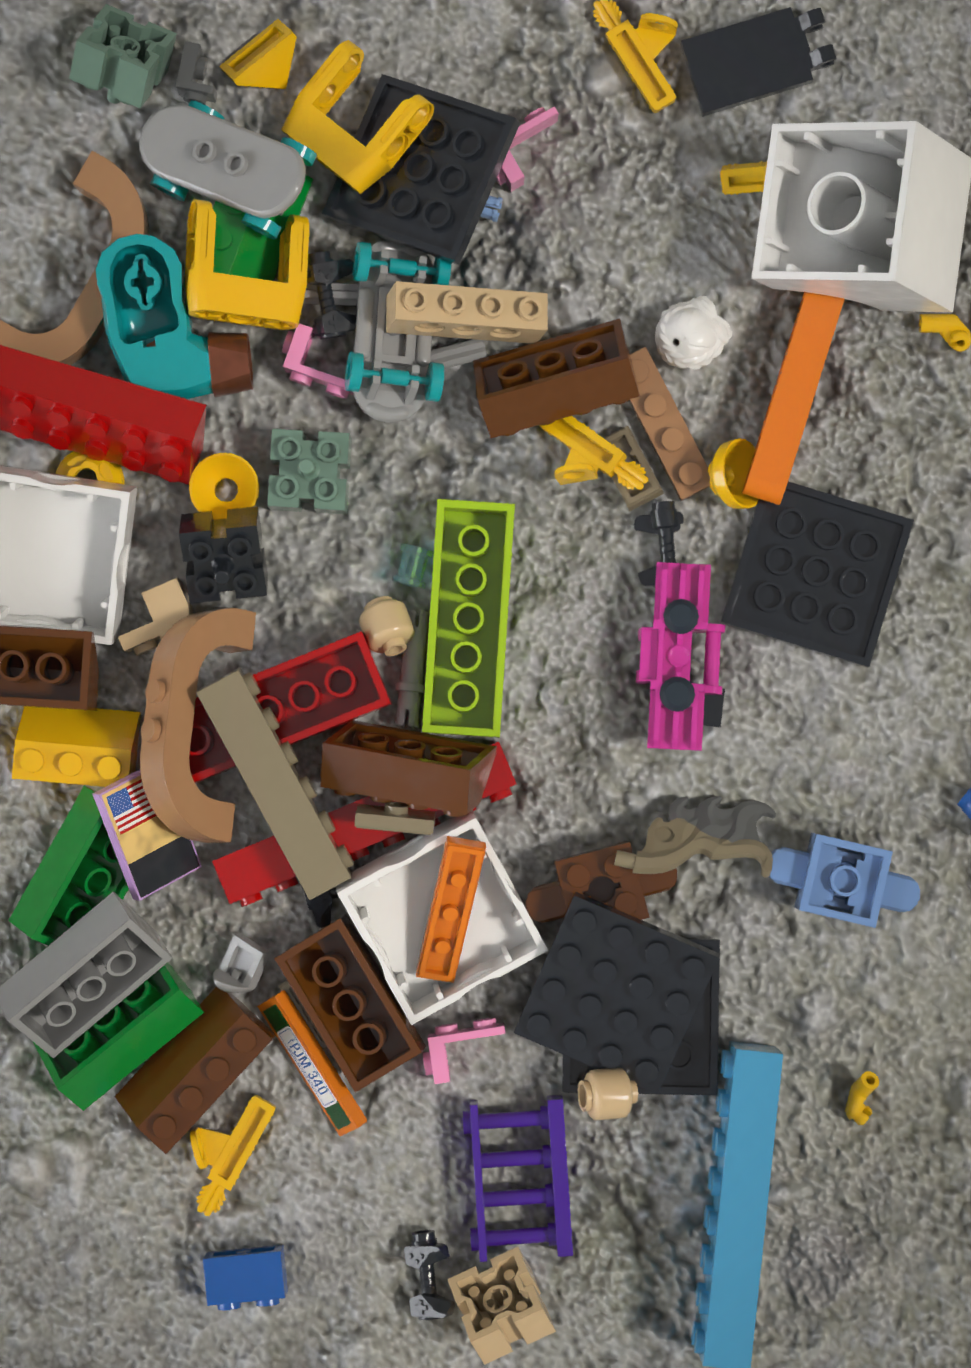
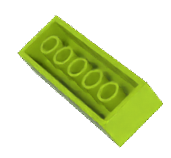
M437 499L422 724L423 733L500 738L515 504Z

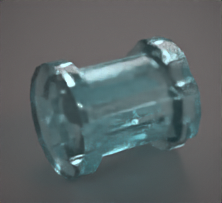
M401 543L400 550L403 553L398 573L393 575L391 581L414 588L425 589L426 583L423 579L428 560L433 558L434 551Z

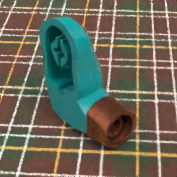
M134 234L117 239L101 253L96 267V278L102 299L105 331L124 381L185 399L214 394L216 398L253 390V368L248 333L208 332V337L192 333L191 317L188 314V307L182 297V264L172 247L155 236Z

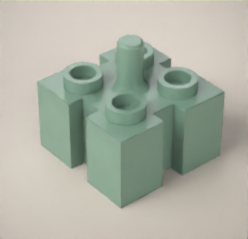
M106 4L94 18L93 27L88 26L76 40L69 79L83 84L91 90L98 91L104 87L107 88V100L111 103L118 104L122 102L141 108L152 94L153 86H158L169 71L177 33L151 22H148L146 26L133 21L134 15Z
M272 429L270 460L274 465H279V476L269 475L267 502L269 509L273 511L302 512V503H314V510L317 513L347 515L349 483L347 479H340V469H350L352 445L350 433L318 431V441L306 440L303 430Z

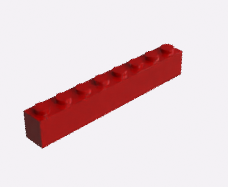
M499 742L491 744V746H497L496 756L482 799L489 797L491 803L512 795L510 787L517 785ZM370 796L328 812L336 831L331 833L338 847L344 844L353 861L369 855L367 847L382 841L384 848L406 839L403 832L356 828L355 815L358 804L385 806V803L372 801ZM424 809L425 811H436L435 826L441 824L439 817L445 815L443 810ZM274 835L212 861L229 904L239 901L241 907L263 899L260 891L275 886L278 893L299 884Z

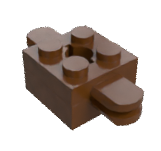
M629 841L553 860L559 881L534 887L527 895L526 909L529 915L537 922L547 923L562 919L576 891L643 920L650 918L644 897L670 890L677 880V868L665 873L636 874L633 873V869L615 866L617 850L633 853Z

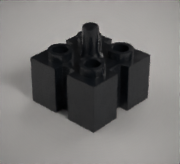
M258 506L227 509L226 519L213 520L212 511L181 514L179 539L183 562H187L186 582L190 604L221 601L222 592L235 590L236 599L267 596L268 571L265 550L261 548L262 530Z

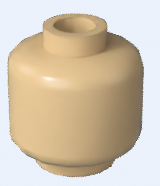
M389 596L378 597L368 602L359 618V624L369 649L376 653H385L386 656H395L404 652L407 648L406 644L413 639L415 629L405 604Z
M622 1068L594 1069L589 1071L584 1080H581L578 1084L579 1105L581 1110L587 1112L593 1120L624 1118L630 1113L632 1104L638 1101V1087L635 1081L629 1079L627 1072Z

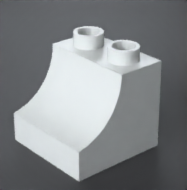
M917 121L772 124L751 279L772 289L828 295L863 303L882 311L953 312L971 181V158Z

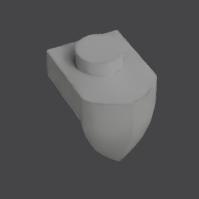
M243 934L234 935L219 969L213 973L215 985L229 993H243L254 990L271 952Z

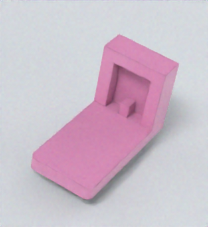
M541 107L528 114L524 118L526 123L518 127L509 149L555 124L558 121L559 115L556 108L552 107L546 111L544 107ZM509 150L496 181L500 186L506 183L510 192L524 185L525 176Z
M299 323L295 332L288 331L282 353L287 354L283 368L285 372L290 373L289 380L311 387L312 381L327 386L325 392L342 399H347L349 394L354 395L352 391L345 390V379L304 366L314 338L312 327Z
M484 1018L474 1020L472 1028L458 1030L457 1023L434 1027L435 1033L428 1034L429 1052H423L426 1076L433 1075L434 1084L450 1082L445 1043L506 1034L505 1024H496V1018Z

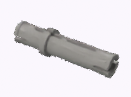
M407 610L414 626L415 634L413 639L406 644L407 648L403 652L400 682H396L395 690L399 691L394 725L405 727L407 711H409L408 726L419 728L421 694L425 693V685H422L430 612L420 611L419 625L416 627V610Z

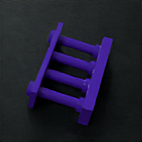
M548 1095L547 1106H540V1110L486 1114L478 1113V1100H470V1111H463L464 1135L472 1134L477 1227L470 1228L471 1251H479L480 1262H487V1246L549 1242V1246H557L558 1257L573 1256L563 1096ZM541 1126V1130L549 1129L550 1144L542 1145L543 1149L481 1153V1129ZM544 1165V1168L552 1169V1183L545 1184V1188L483 1191L482 1168ZM546 1204V1207H554L555 1222L547 1223L548 1227L486 1231L485 1207Z

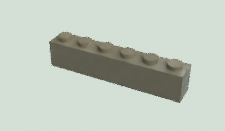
M239 667L198 689L196 693L308 899L311 900L351 879L349 867L355 865L344 844L338 847L331 833L336 831L326 810L319 813L312 799L317 797V793L307 775L302 778L298 775L293 764L299 761L290 743L286 741L282 744L275 730L280 725L271 708L263 709L256 695L261 693V690L252 673L249 672L244 675Z

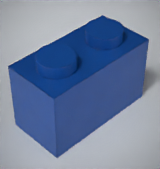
M284 1244L207 1252L203 1258L207 1306L217 1305L218 1310L224 1311L238 1309L241 1307L242 1302L256 1301V1306L266 1307L277 1305L280 1303L279 1299L286 1297L288 1286Z

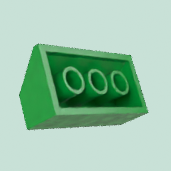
M305 174L303 188L295 202L284 211L282 216L277 215L269 218L281 227L277 239L266 237L241 222L245 214L244 212L215 201L213 206L216 214L213 272L270 281L275 280L279 268L280 235L285 230V225L290 215L300 216L314 181L313 178ZM184 280V283H183L182 287H183L184 290L186 291V288H185V280Z
M85 785L8 920L31 939L48 946L112 892H115L123 900L129 889L93 797V793L97 791Z
M167 962L56 1057L52 1058L37 1044L34 1043L56 1088L84 1111L204 1012L190 988Z

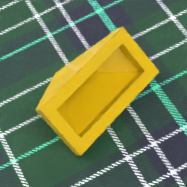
M277 19L219 67L237 86L286 89L297 37L292 30Z

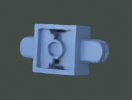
M811 833L807 852L781 847L771 852L773 864L769 878L777 884L798 888L794 908L801 911L876 928L880 908L896 912L911 911L920 899V888L913 878L889 872L893 851Z

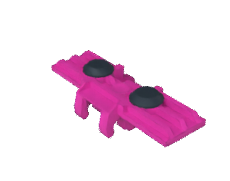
M657 562L653 627H641L638 629V641H641L640 669L636 671V683H650L647 748L702 751L705 695H722L723 687L719 686L721 634L725 633L726 625L708 623L711 565ZM693 633H706L703 684L690 683Z

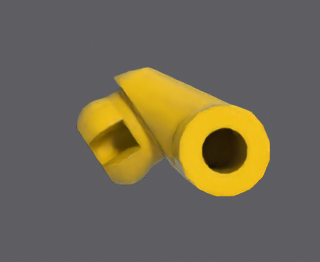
M920 314V333H939L948 345L958 352L965 351L970 347L971 332L957 315Z
M871 1071L864 1072L851 1085L844 1111L849 1120L853 1119L858 1125H864L868 1121L869 1116L872 1115V1109L863 1103L879 1086V1078L875 1073Z

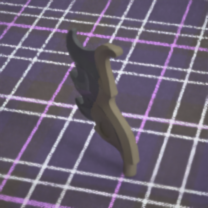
M687 796L681 797L670 805L667 822L657 817L648 828L645 847L642 851H637L634 854L617 850L614 865L633 869V873L657 874L676 869L695 854H704L710 860L748 857L759 861L761 864V875L766 878L771 874L773 858L769 848L760 841L756 823L762 816L773 819L776 813L766 803L753 800L741 802L730 809H720L717 805L721 803V796L708 798L702 801L698 807L688 810L685 806L688 804L689 798Z

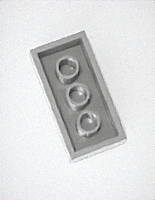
M112 892L0 986V1007L12 1025L54 1058L169 962L172 956L156 930L115 892Z

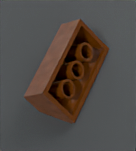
M620 318L473 361L477 399L490 438L511 436L519 430L537 425H549L558 419L572 415H585L593 409L611 404H623L632 398L640 396Z
M0 626V705L97 711L99 668L94 632Z
M352 720L322 744L320 787L334 789V792L338 795L351 796L360 794L370 796L372 801L379 803L397 801L406 803V806L411 809L424 810L433 808L443 810V813L448 816L461 817L468 815L481 802L496 756L497 746Z
M347 914L274 958L355 1093L419 1055L425 1049L424 1041L414 1025L410 1024L384 975Z
M217 986L199 1004L204 1013L156 1051L114 1096L136 1127L165 1154L174 1147L276 1036L268 1026L232 993L225 992Z

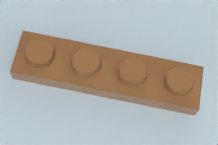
M644 347L630 354L640 396L630 399L629 402L680 501H683L710 487L708 466L647 348Z

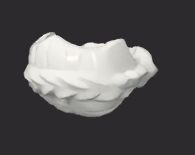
M699 296L687 302L671 305L669 309L662 312L655 331V343L658 354L664 362L680 369L697 370L702 366L710 364L714 358L721 354L724 345L728 344L732 337L729 323L717 314L713 301H710L707 296ZM675 339L679 340V345L675 344Z

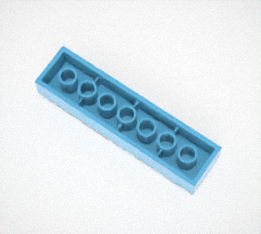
M729 1041L728 1050L721 1051L720 1073H723V1078H725L724 1089L718 1088L716 1096V1112H719L721 1124L720 1128H713L712 1151H715L717 1162L716 1166L709 1167L707 1184L708 1189L711 1190L713 1201L712 1205H705L703 1222L704 1228H707L706 1232L709 1235L708 1244H701L699 1266L702 1267V1273L705 1274L704 1283H697L695 1305L698 1306V1313L701 1315L700 1322L693 1321L691 1335L694 1353L699 1354L702 1365L707 1367L751 1368L783 1053L776 1046Z

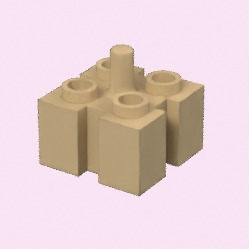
M515 1247L490 1259L493 1267L480 1273L475 1266L447 1279L456 1304L464 1315L461 1318L469 1340L484 1365L513 1352L510 1344L524 1338L528 1345L556 1332L546 1305L540 1297L541 1292L533 1272L519 1247Z

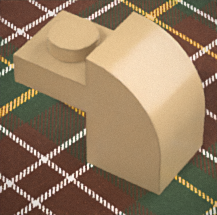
M175 578L141 593L153 622L118 636L123 651L128 653L134 651L136 656L156 649L157 644L155 641L162 639L166 632L179 620L193 614L192 605L180 579Z

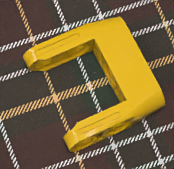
M347 40L340 43L298 94L281 131L290 139L313 150L317 154V161L356 192L362 194L393 168L431 120L434 106L419 94L402 101L365 147L326 116L361 71L364 52L356 44Z
M194 199L188 213L184 276L188 314L200 319L271 329L290 330L297 328L307 287L308 218L290 215L287 219L285 230L280 235L278 282L213 272L216 214L210 201Z

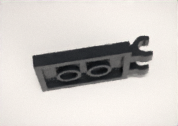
M789 7L681 40L680 45L702 117L811 84L813 82L811 71L834 65V60L837 58L832 44L819 47L811 52L806 38V33L823 29L822 24L825 23L821 8L812 9L794 18L792 9Z

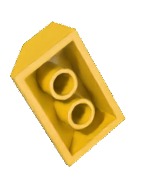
M24 707L15 738L11 779L106 787L136 771L141 712L97 708V711Z

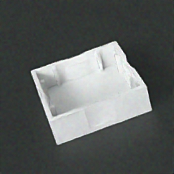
M0 466V626L94 632L95 643L112 645L118 639L121 628L137 486Z
M473 810L468 815L452 817L435 826L433 834H421L351 872V879L336 886V892L362 939L370 946L382 966L385 980L411 1025L459 1000L478 984L501 977L549 951ZM447 836L486 842L485 856L454 983L416 977V967Z

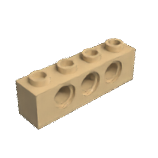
M396 281L386 295V333L533 344L538 342L548 331V293Z

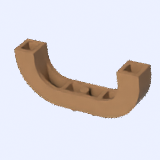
M91 151L73 185L78 192L98 202L108 210L112 220V236L108 247L119 238L134 234L149 235V221L144 203L130 179L113 162ZM96 268L70 314L61 325L45 333L31 334L22 332L0 320V345L68 365H72L83 358L96 345L105 331L102 299L97 285Z
M225 608L197 612L186 616L166 632L153 656L149 683L145 691L147 699L145 717L141 727V779L146 797L155 814L170 830L186 839L204 843H229L232 839L235 804L209 798L198 789L190 772L189 754L200 667L206 656L213 650L226 653L252 651L256 612L238 608Z

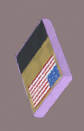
M140 769L93 793L94 800L133 900L140 901L202 867L192 840L186 839L170 830L153 811L143 788Z

